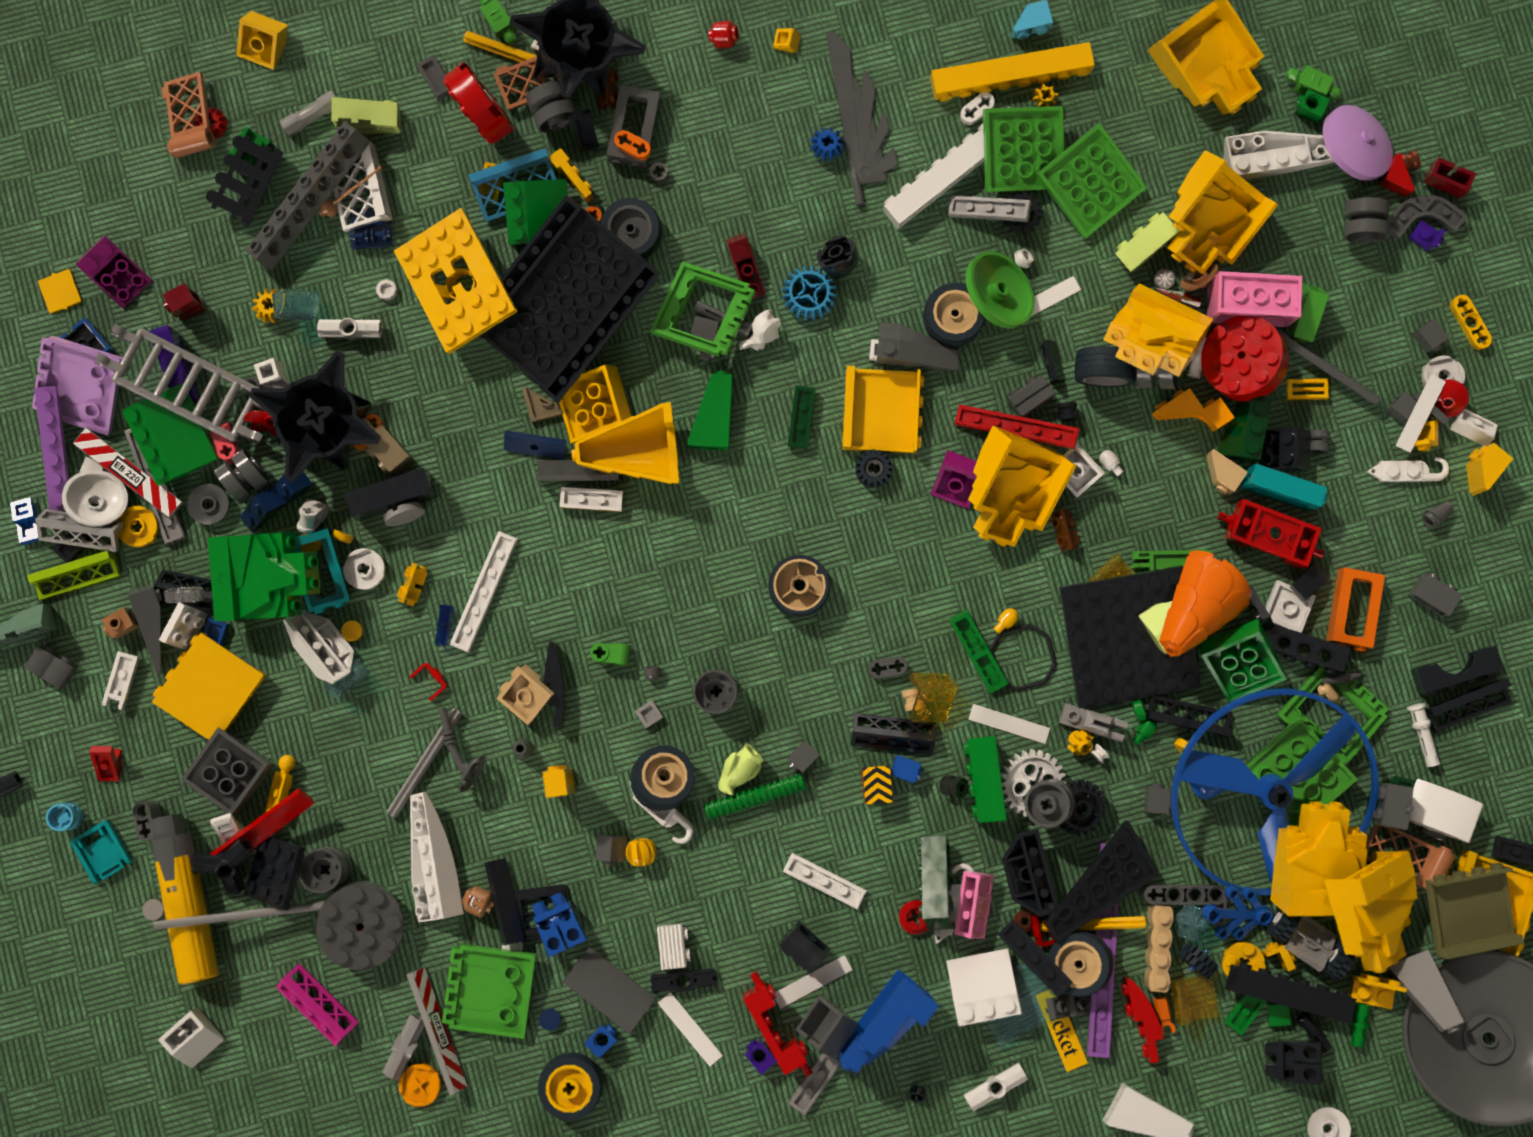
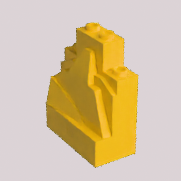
M1215 0L1209 3L1147 49L1173 87L1181 89L1184 96L1188 97L1194 107L1200 104L1205 106L1213 100L1222 115L1228 113L1233 115L1242 109L1241 104L1245 101L1249 103L1257 97L1256 93L1262 89L1251 71L1260 65L1259 61L1265 56L1228 0Z
M1206 150L1190 169L1177 191L1179 200L1174 205V210L1168 216L1174 221L1172 225L1180 230L1167 247V249L1173 252L1171 257L1179 263L1182 260L1186 262L1184 267L1192 273L1198 271L1201 274L1206 272L1215 259L1222 264L1226 261L1233 265L1279 205L1265 197L1226 165L1228 162Z
M1139 283L1133 289L1127 304L1111 322L1103 340L1119 348L1115 357L1151 375H1154L1161 368L1179 377L1196 356L1214 319Z
M992 426L973 472L977 478L972 485L973 490L968 498L974 504L973 508L981 512L973 527L979 532L978 536L987 541L993 539L1003 547H1006V545L1015 547L1024 528L1030 531L1034 529L1043 531L1076 465L1056 450Z
M1311 801L1310 804H1301L1299 827L1290 825L1287 828H1278L1270 900L1287 916H1334L1325 880L1346 879L1366 867L1367 835L1360 831V828L1349 826L1350 810L1345 808L1340 802L1333 801L1330 804H1322Z
M1409 851L1372 852L1373 862L1346 879L1325 880L1345 954H1354L1356 957H1361L1365 971H1374V973L1386 972L1388 967L1398 964L1399 960L1406 956L1401 932L1411 924L1409 915L1413 902L1417 899L1416 874Z

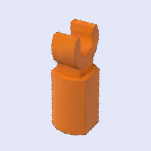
M1167 996L1153 998L1162 1034L1165 1035V1026H1169L1170 1031L1175 1033V1026L1170 1022L1172 1017Z

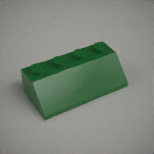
M986 736L966 739V743L963 744L964 756H968L969 764H966L967 777H971L972 784L969 785V796L974 799V806H971L972 818H976V822L979 823L1006 820L996 737Z

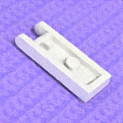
M120 651L117 652L102 706L107 707L110 699L120 701L118 710L123 711L125 709L140 657Z

